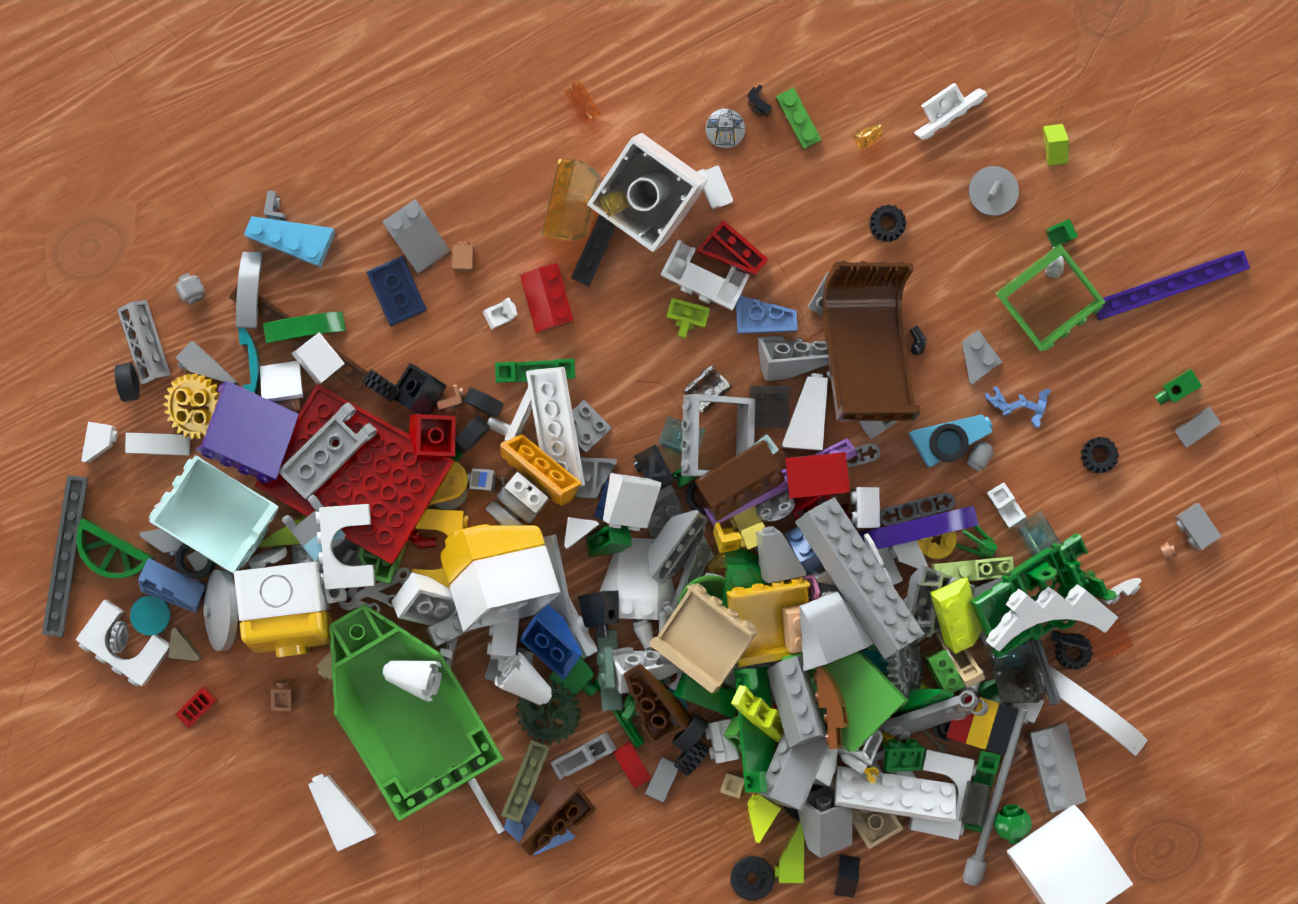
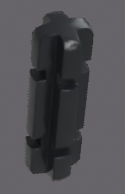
M1055 630L1052 631L1050 636L1051 641L1058 643L1060 641L1061 644L1079 647L1084 650H1088L1090 647L1089 639H1080L1078 636L1066 633L1061 634V632Z

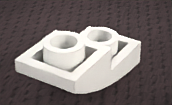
M1133 578L1124 581L1110 589L1116 592L1117 597L1109 601L1099 600L1105 605L1115 604L1121 597L1120 592L1127 596L1129 594L1134 595L1139 590V583L1142 580L1140 578Z

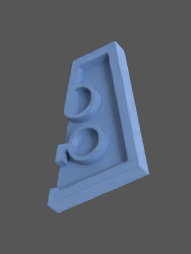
M743 295L739 296L736 302L737 334L797 332L796 310L764 303L757 299L743 297Z

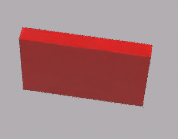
M846 452L785 458L789 499L850 493Z

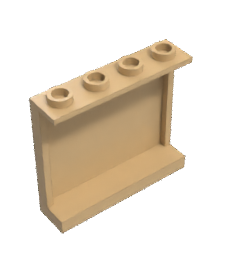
M691 584L686 587L689 590L658 636L652 638L648 645L709 692L714 693L719 691L758 632L754 629L752 623L737 617L738 613L724 607L719 598L708 595L706 593L707 590L703 586Z

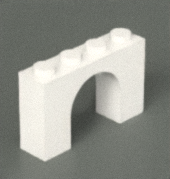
M370 504L320 507L319 512H316V523L320 524L321 532H317L318 544H322V552L319 553V563L323 565L324 573H320L321 585H325V589L376 585L374 565L348 566L342 564L336 559L332 550L333 538L340 529L346 526L371 524Z
M103 600L76 640L80 643L79 646L83 650L94 652L96 654L95 658L104 664L108 662L112 665L111 669L119 675L125 674L129 677L128 681L136 687L139 685L145 686L169 653L170 643L156 634L151 637L136 657L123 659L117 656L110 648L109 635L112 627L124 611L111 601Z
M925 749L922 769L947 775L956 784V820L954 823L911 817L908 827L910 830L958 840L959 835H963L964 824L962 819L963 815L966 816L968 812L966 800L967 795L970 796L973 784H970L971 776H975L977 764H974L975 760Z

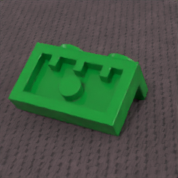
M889 739L888 742H881L880 746L885 749L884 771H922L925 747L919 744L917 740L906 739V741Z

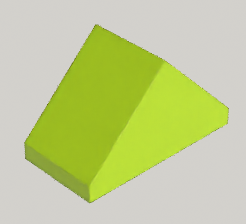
M1063 124L1043 126L1048 166L1068 164L1069 139Z

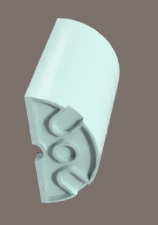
M195 455L192 460L189 459L184 465L183 469L185 471L181 476L178 475L172 483V486H174L173 490L170 493L166 492L160 500L162 504L158 509H153L149 515V522L234 574V571H239L240 567L247 563L269 529L267 526L276 516L278 506Z

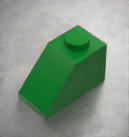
M607 525L587 537L589 557L620 553L632 546V538L628 526L613 528Z

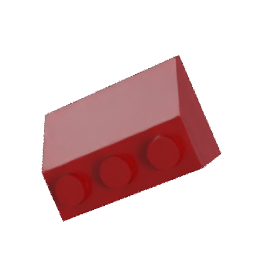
M558 262L520 275L536 333L574 323Z

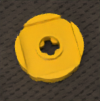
M955 531L940 534L941 539L938 545L936 542H931L933 536L917 540L922 554L933 559H941L948 556L956 546Z

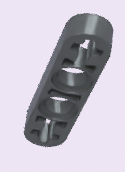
M941 493L882 509L880 511V523L884 526H890L950 510L955 504L954 496L950 493ZM943 496L951 500L948 503V507L939 505L937 506L939 510H935L936 505L933 498H936V502L942 501ZM924 501H928L932 505V509L928 513L921 510V503ZM905 506H909L912 509V515L909 518L901 514V510ZM898 508L897 512L901 520L897 521V517H893L887 523V520L882 519L886 511H888V514L896 513L894 509Z

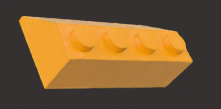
M521 434L500 445L501 457L507 461L508 465L516 468L524 478L533 482L540 491L550 496L553 502L563 506L572 501L582 483L527 437Z

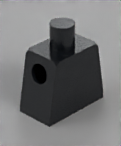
M601 591L578 596L584 626L586 628L596 627L597 638L609 637L608 625L617 624L619 621V591Z

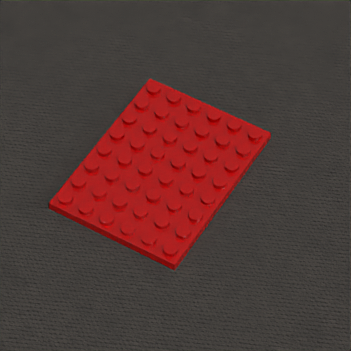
M317 384L299 412L280 468L343 405L350 403L356 409V413L344 423L355 434L366 424L370 423L377 429V433L372 439L365 442L313 495L319 499L324 507L370 504L371 524L343 527L342 531L345 534L343 537L393 565L455 461L448 456L415 455L410 436L407 433ZM334 440L332 442L333 447H337L339 445L338 440ZM279 473L277 478L269 483L257 481L254 485L257 489L306 517L316 511L309 501Z

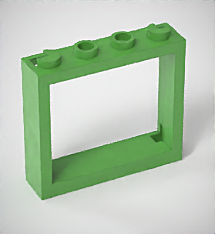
M1058 244L995 293L1040 351H1047L1049 348H1052L1055 345L1054 341L1059 337L1063 339L1071 333V328L1075 325L1081 326L1088 320L1086 318L1092 312L1093 314L1098 313L1105 303L1104 299L1061 244ZM1062 256L1095 300L1040 341L1007 297Z

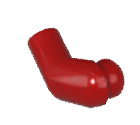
M414 529L409 538L418 549L436 547V537L425 538L417 529Z

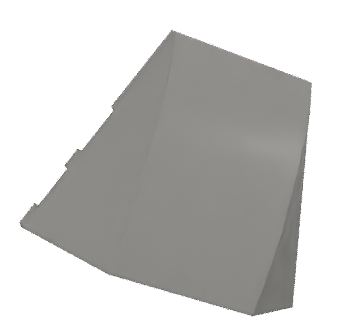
M921 565L910 577L905 605L924 632V635L921 637H930L933 633L941 631L930 593L959 579ZM970 584L972 595L974 597L975 586Z
M838 591L799 606L803 671L828 664L874 644L851 607Z

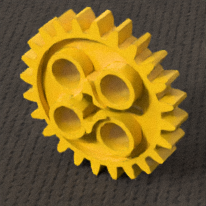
M187 374L184 377H178L177 381L171 382L173 387L167 388L170 394L164 395L168 399V402L163 403L164 406L168 407V410L164 413L170 414L167 421H173L174 423L171 427H178L177 433L184 432V437L190 436L191 439L204 438L216 407L218 396L220 395V393L215 391L217 384L211 386V379L205 380L204 375ZM179 404H181V405H189V404H191L192 406L181 407ZM195 406H209V408L202 407L197 409Z

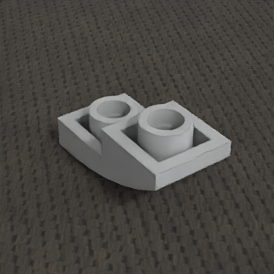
M1209 406L1194 415L1190 421L1175 429V433L1187 448L1212 431L1221 422Z

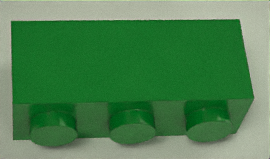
M681 674L674 696L731 718L734 717L737 709L731 703L736 694L735 688L725 685L719 691L711 693L689 675Z

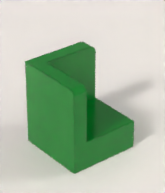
M1070 219L1045 230L1052 248L1058 244L1063 245L1078 237Z

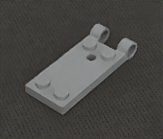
M350 403L343 405L279 469L278 473L306 500L365 442L372 439L377 433V429L370 423L366 424L357 434L344 423L356 413V409ZM334 440L339 441V445L337 447L332 446V442Z
M964 691L959 696L889 719L882 725V728L898 739H907L910 737V734L951 720H962L966 718V715L972 713L976 716H984L988 711V705L982 699L977 698L972 692ZM971 695L972 701L966 704L964 702L965 698ZM982 703V710L975 712L976 705Z

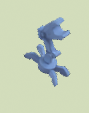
M996 386L993 387V390L996 392L995 397H990L988 393L985 394V398L995 408L1003 411V416L1011 414L1012 410L1019 407L1035 410V416L1031 419V422L1035 428H1038L1050 389H1045L1038 394L1040 399L1037 404L1027 401L1021 394H1019V401L1007 404Z

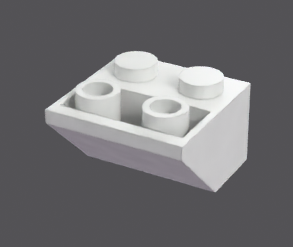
M879 487L854 488L853 492H850V504H854V512L850 513L852 515L851 523L854 524L855 529L880 528Z

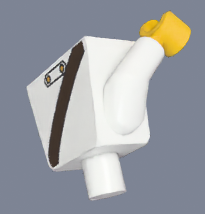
M881 728L859 748L858 752H848L843 746L842 749H838L842 761L861 774L863 772L866 773L867 780L870 783L876 782V778L872 775L879 777V770L876 767L867 768V766H871L882 738L883 742L894 739V736L886 731L883 732Z

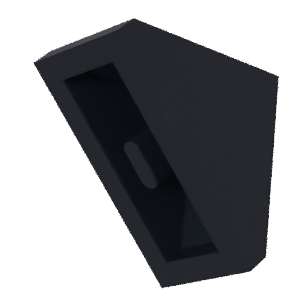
M840 854L834 895L854 898L859 881L860 857Z

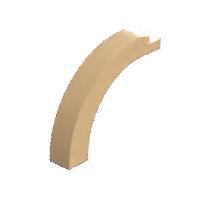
M942 632L934 633L941 648L947 650L967 688L985 679L983 672L968 649L955 654L945 645Z

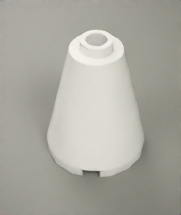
M518 652V656L513 654L500 668L502 672L500 678L498 676L495 678V685L498 688L538 705L546 704L552 697L550 686L520 652Z
M390 661L383 668V676H385L386 681L429 702L433 700L430 698L431 695H436L440 686L442 673L438 672V667H441V664L437 661Z

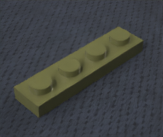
M531 740L501 816L520 823L550 747Z

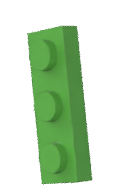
M794 87L776 96L803 150L820 142L822 139Z

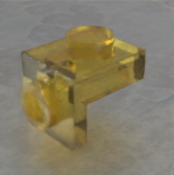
M621 189L599 199L608 218L630 207Z

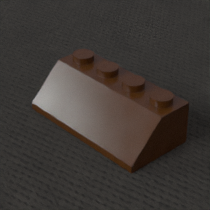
M762 440L696 479L695 483L706 509L718 521L786 480L780 465L766 442Z

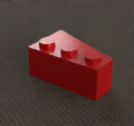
M724 220L707 237L696 252L727 266H733L735 269L754 277L769 260Z

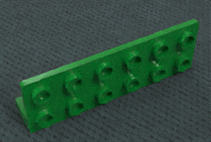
M768 667L734 670L736 692L739 686H745L755 697L762 698L772 708L767 673ZM738 710L745 793L767 792L766 773L776 752L775 740L756 727Z

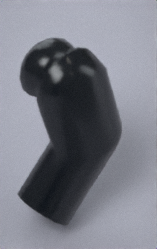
M917 325L909 330L914 337L911 347L913 355H921L927 343L926 337Z

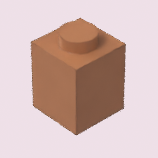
M459 241L458 245H453L452 269L453 271H473L474 247L470 245V242Z

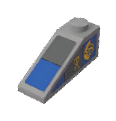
M472 469V473H468L467 485H470L469 489L495 492L497 472L488 469Z

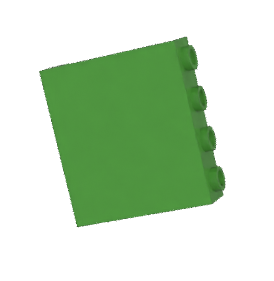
M861 650L823 666L832 674L845 702L849 727L841 728L842 746L848 752H858L859 748L900 707H904L909 702ZM813 676L811 678V681L814 687V691L816 693L818 692V688ZM820 708L824 721V714L827 712V708Z

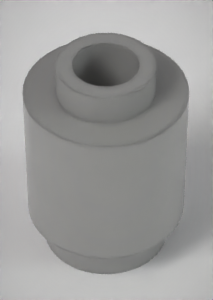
M984 441L982 443L977 442L968 456L966 464L978 472L982 468L985 469L994 454L992 451L993 447Z

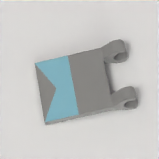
M311 495L308 501L316 511L298 525L289 515L284 516L282 521L314 562H317L319 560V553L322 552V544H318L317 532H321L320 524L316 523V512H319V508L324 506L315 495ZM342 529L335 534L332 541V549L346 539L343 537L346 535Z

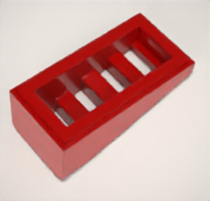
M203 686L175 715L190 729L219 700ZM201 695L209 702L207 705L200 698ZM196 700L203 707L202 710L194 703ZM189 706H192L198 713L196 716L188 708ZM184 711L191 716V721L182 714Z

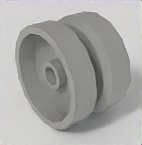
M504 487L497 494L498 499L505 504L504 507L494 501H491L486 507V510L502 526H524L517 520L519 517L525 522L531 523L537 516Z

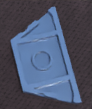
M530 797L520 823L507 818L504 829L520 842L541 806ZM566 829L567 833L562 836L558 834L553 837L548 845L535 852L534 855L574 839L575 835Z

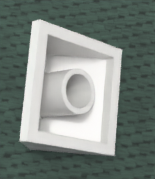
M320 332L292 353L316 384L322 383L345 364Z
M568 517L564 544L566 549L572 547L597 528L599 523L593 520Z

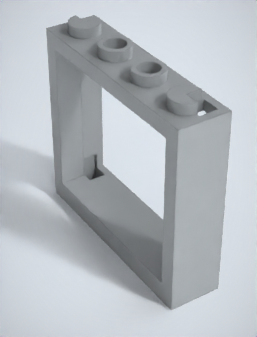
M699 394L684 395L682 405L683 439L681 443L682 476L702 477L711 471L698 470L699 402L737 404V456L754 446L755 398Z

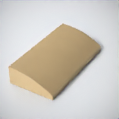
M835 774L833 775L832 780H831V783H830V787H831L834 791H835ZM852 808V823L868 849L904 829L903 824L895 814Z

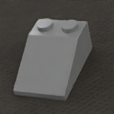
M416 199L382 221L418 274L451 252Z

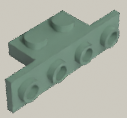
M608 630L609 637L597 638L598 682L601 689L602 711L623 710L622 695L615 686L612 650L618 649L617 630Z

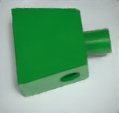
M1187 369L1163 384L1164 390L1154 395L1160 406L1169 400L1175 403L1202 387L1192 369ZM1177 385L1179 392L1173 394L1171 389Z
M582 656L564 680L554 671L548 677L574 695L582 690L591 697L598 689L590 681L595 673Z

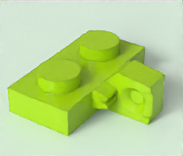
M671 298L666 318L677 321L676 326L680 327L678 337L685 339L688 329L693 330L694 326L705 328L710 308Z

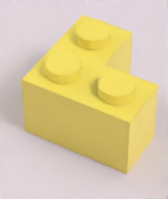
M755 506L729 518L733 529L737 528L741 535V548L745 547L748 550L758 546L756 532L762 531V528H765V526L757 516Z

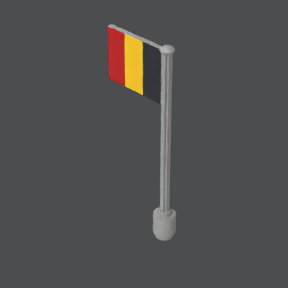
M967 696L964 702L966 704L970 703L972 701V696ZM979 696L977 698L982 699L988 705L987 713L984 716H976L972 713L966 715V718L962 720H951L946 738L1005 755L976 853L972 857H968L962 875L964 877L963 882L973 886H979L984 877L987 862L984 861L985 858L983 856L1026 712H1029L1025 706H1018L1016 708ZM982 703L976 705L975 712L982 710Z

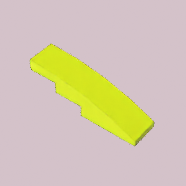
M739 686L731 703L750 722L779 743L784 732L779 711L770 708L762 698L755 697L747 687Z

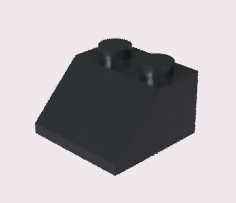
M410 363L396 384L401 390L394 400L416 414L429 415L439 398L443 395L447 385Z
M656 444L634 456L636 460L633 461L637 472L642 471L645 478L661 482L660 488L674 482V478Z

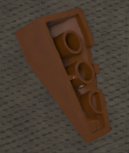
M641 663L624 672L630 695L633 696L636 705V712L639 713L642 730L653 745L687 728L691 715L682 703Z
M564 776L549 792L519 844L529 855H532L548 845L553 837L558 834L562 836L567 833L566 829L572 825L578 826L596 807L567 776Z

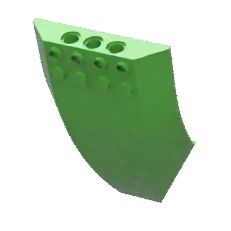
M366 604L329 624L334 716L358 751L398 822L504 760L468 696L439 652ZM390 661L440 662L441 667H438V672L442 673L437 694L431 695L432 701H424L386 681L385 676H383L385 664H388Z

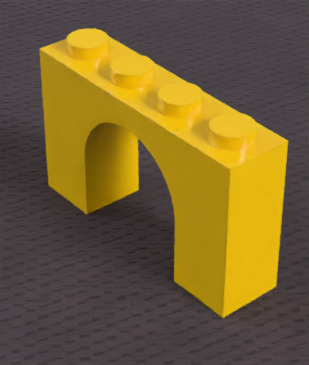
M426 509L415 529L439 530L449 536L455 530L468 527V515H465V511ZM444 568L437 570L412 569V573L428 576L450 589L449 586L451 584H448Z

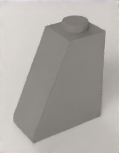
M774 527L762 528V531L756 532L761 577L764 581L773 583L806 576L805 569L779 530Z

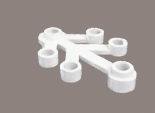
M400 568L391 584L379 582L374 586H365L359 592H357L359 587H350L349 591H346V597H351V602L339 601V605L344 610L351 611L366 604L370 608L377 607L376 612L380 614L381 608L378 604H367L360 601L369 597L394 608L393 604H390L389 601L395 595L388 596L380 593V591L397 583L404 585L412 572L408 568ZM406 572L407 576L405 578H401V573Z

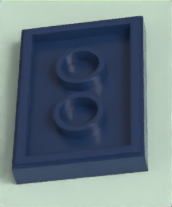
M403 256L366 271L390 327L427 311Z

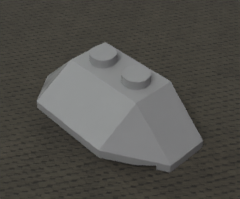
M697 510L671 517L648 549L649 576L663 584L667 579L679 572L689 557L694 541L700 543L709 519Z

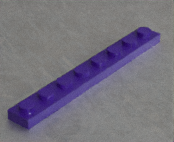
M1241 250L1104 297L1105 303L1103 308L1096 313V317L1100 321L1248 270L1250 266L1245 252Z

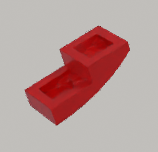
M630 741L613 751L634 789L652 779Z

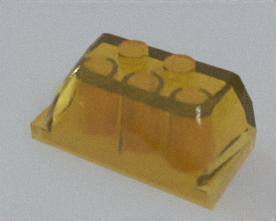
M559 159L541 237L558 240H578L588 236L595 212L587 203L601 182V176L593 167L575 159Z

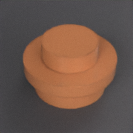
M1166 542L1165 545L1161 546L1165 561L1170 560L1172 562L1174 561L1173 557L1177 556L1175 547Z

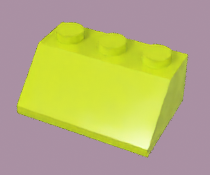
M965 577L930 593L944 643L955 654L973 646L982 632L980 622L970 603L974 598L968 578Z

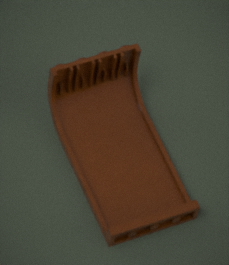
M838 261L834 263L827 276L823 294V325L837 421H915L921 413L920 405H915L902 323V296L906 281L913 272L912 263H905L903 261L886 263L884 261L876 263Z

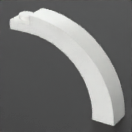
M1049 666L1060 699L1080 712L1136 756L1148 741L1143 734L1093 695ZM1040 678L1038 683L1044 687L1042 678Z

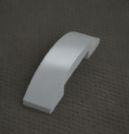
M263 252L242 253L237 286L236 328H257V302Z

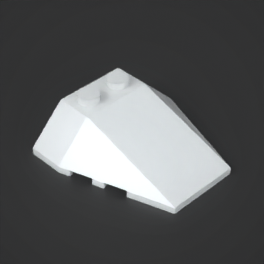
M632 538V546L620 553L613 554L599 592L619 591V618L659 620V613L664 611L662 603L670 601L672 604L675 590L672 579L669 578L665 583L660 584L649 576L648 549L655 539Z

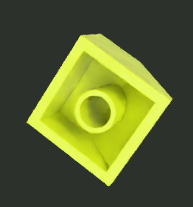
M753 794L747 805L749 807L748 812L755 841L760 843L781 808L778 804L769 801L763 796Z

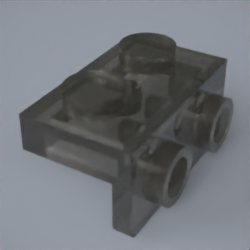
M711 365L709 368L704 369L697 379L690 382L683 393L685 395L724 396L732 386ZM699 402V411L704 414L715 403Z

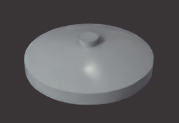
M214 570L211 573L204 598L203 613L210 644L216 651L229 650L234 642L237 630L238 606L233 578L227 570Z

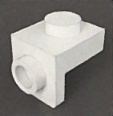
M509 298L483 311L491 330L512 321L518 315L515 304Z

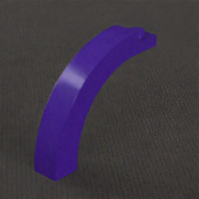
M970 506L858 534L864 543V535L869 534L876 548L881 549L979 524L975 508Z

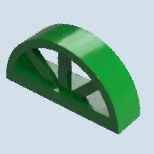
M82 518L78 525L76 542L79 554L84 563L101 576L108 578L132 577L142 572L148 558L155 559L150 554L87 519ZM88 531L103 540L86 544V532ZM112 544L100 566L97 565L91 558L88 550ZM118 548L125 568L124 573H113L106 570ZM128 554L142 561V563L132 569Z

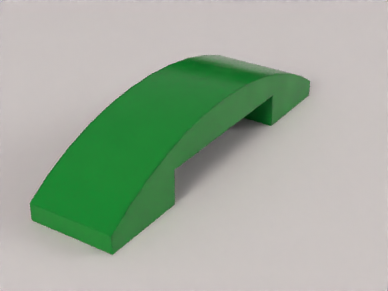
M342 311L305 315L263 323L266 344L313 336L319 332L320 334H332L346 331Z
M575 359L495 363L496 383L528 382L526 371L565 367L567 379H576Z
M984 750L980 751L976 763V773L971 782L973 784L972 792L967 800L968 812L964 816V829L982 832L1001 754Z

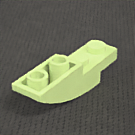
M1013 557L931 564L934 570L959 580L967 577L968 581L995 579L1004 575L1010 576L1008 572L1014 569Z

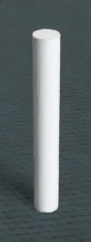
M473 778L468 781L497 833L500 834L505 831L476 779Z

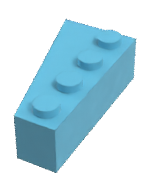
M251 216L244 235L251 240L321 268L336 231L328 227Z

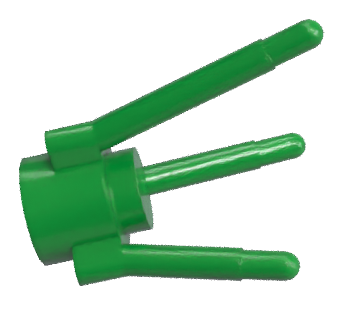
M978 525L973 527L984 537L981 540L963 530V534L978 543L977 549L979 551L956 543L955 547L976 554L981 558L986 556L990 559L993 556L998 545L993 543L994 539L989 537Z

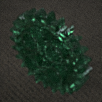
M555 680L549 685L552 689V697L546 704L543 703L541 704L542 706H537L534 702L519 697L518 701L521 703L516 705V708L519 709L516 716L521 717L518 724L524 723L521 730L528 729L527 736L535 735L534 741L541 738L542 744L545 743L546 739L550 745L553 744L554 739L558 744L562 741V738L567 740L569 735H573L574 729H577L579 726L577 722L581 719V716L577 715L581 712V708H576L579 701H573L576 694L569 695L570 688L568 687L563 690V683L556 686ZM553 699L559 700L561 705H556ZM536 719L542 720L544 725H539ZM555 719H561L563 724H558Z

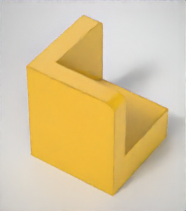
M715 523L713 535L719 552L739 550L742 539L740 533H735L733 528L721 529L720 523Z

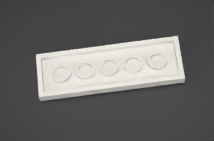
M565 367L526 371L539 448L582 483L580 486L582 487L585 485Z
M837 766L836 806L954 823L956 820V784L880 772L879 777L872 775L876 778V782L870 783L867 780V774L864 772L861 774L857 770L848 767Z

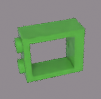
M939 649L923 657L939 689L954 693L965 687L947 650Z

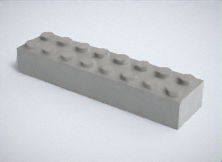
M835 497L808 511L795 521L884 659H887L924 635V632Z

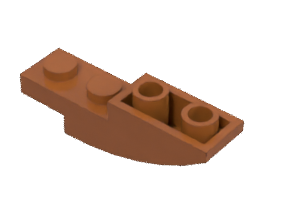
M821 666L816 667L817 671L814 672V681L817 683L818 692L815 693V701L819 708H827V712L824 714L825 724H828V733L825 735V741L829 745V749H842L841 728L849 727L845 702L835 679L828 669Z

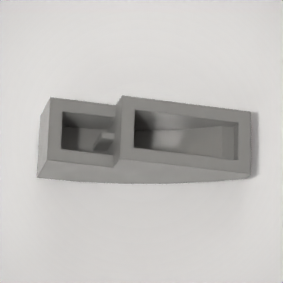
M607 731L550 763L559 780H561L564 776H569L612 753L617 748Z

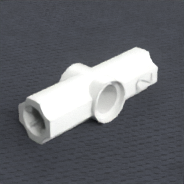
M570 600L573 614L562 617L582 652L581 656L584 659L597 652L598 649L588 633V628L584 626L583 618L579 616Z

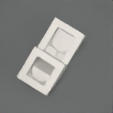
M1004 482L987 492V495L1009 529L1026 519L1025 514Z

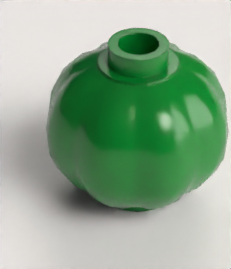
M1009 804L996 814L994 828L1002 839L1008 840L1011 844H1016L1030 833L1032 820L1027 811L1020 808L1019 805Z

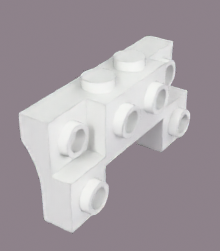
M678 240L660 276L678 284L681 287L680 290L686 294L691 295L694 293L699 295V300L707 304L710 301L715 302L732 311L750 275L738 271L732 266L726 279H723L691 263L690 261L696 248L683 244L682 241Z

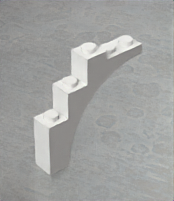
M1078 584L1069 591L1065 599L1050 587H1047L1040 593L1036 602L1018 589L1010 596L1009 601L1006 603L1011 610L1003 616L999 625L990 632L986 642L1000 651L1022 631L1036 624L1058 619L1083 621L1094 625L1106 633L1118 617Z

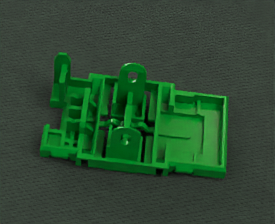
M1073 534L1064 540L1061 545L1053 543L1051 545L1052 549L1045 548L1008 572L1010 576H1002V581L993 586L991 590H986L970 601L986 638L999 625L1003 616L1011 610L1006 603L1009 601L1010 596L1018 589L1028 594L1027 589L1032 591L1039 587L1040 591L1035 596L1030 597L1035 602L1042 591L1047 587L1053 590L1057 583L1060 585L1057 588L1058 594L1064 599L1077 584L1092 596L1105 601L1113 600L1117 597L1115 591L1106 588L1103 580L1096 578L1095 572L1089 570L1085 573V571L1081 570L1080 565L1082 564L1076 558L1082 554L1087 555L1088 550L1080 534ZM1051 579L1053 581L1052 585L1048 586L1045 582ZM1076 620L1046 621L1049 624L1045 626L1042 623L1036 624L1015 636L1000 651L991 646L992 651L996 657L1001 658L1013 649L1026 643L1029 639L1036 641L1054 628L1061 630L1071 628L1076 624Z

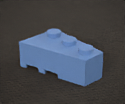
M149 558L138 578L141 592L194 613L198 612L205 597L206 586L203 582L196 579L192 580Z

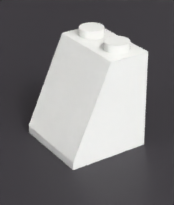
M610 473L603 521L609 523V527L621 528V525L628 526L629 530L640 531V528H647L661 482L649 478Z

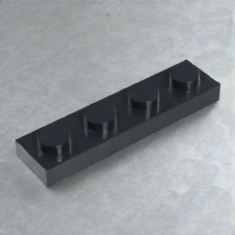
M600 214L571 277L572 280L590 287L616 228V225Z

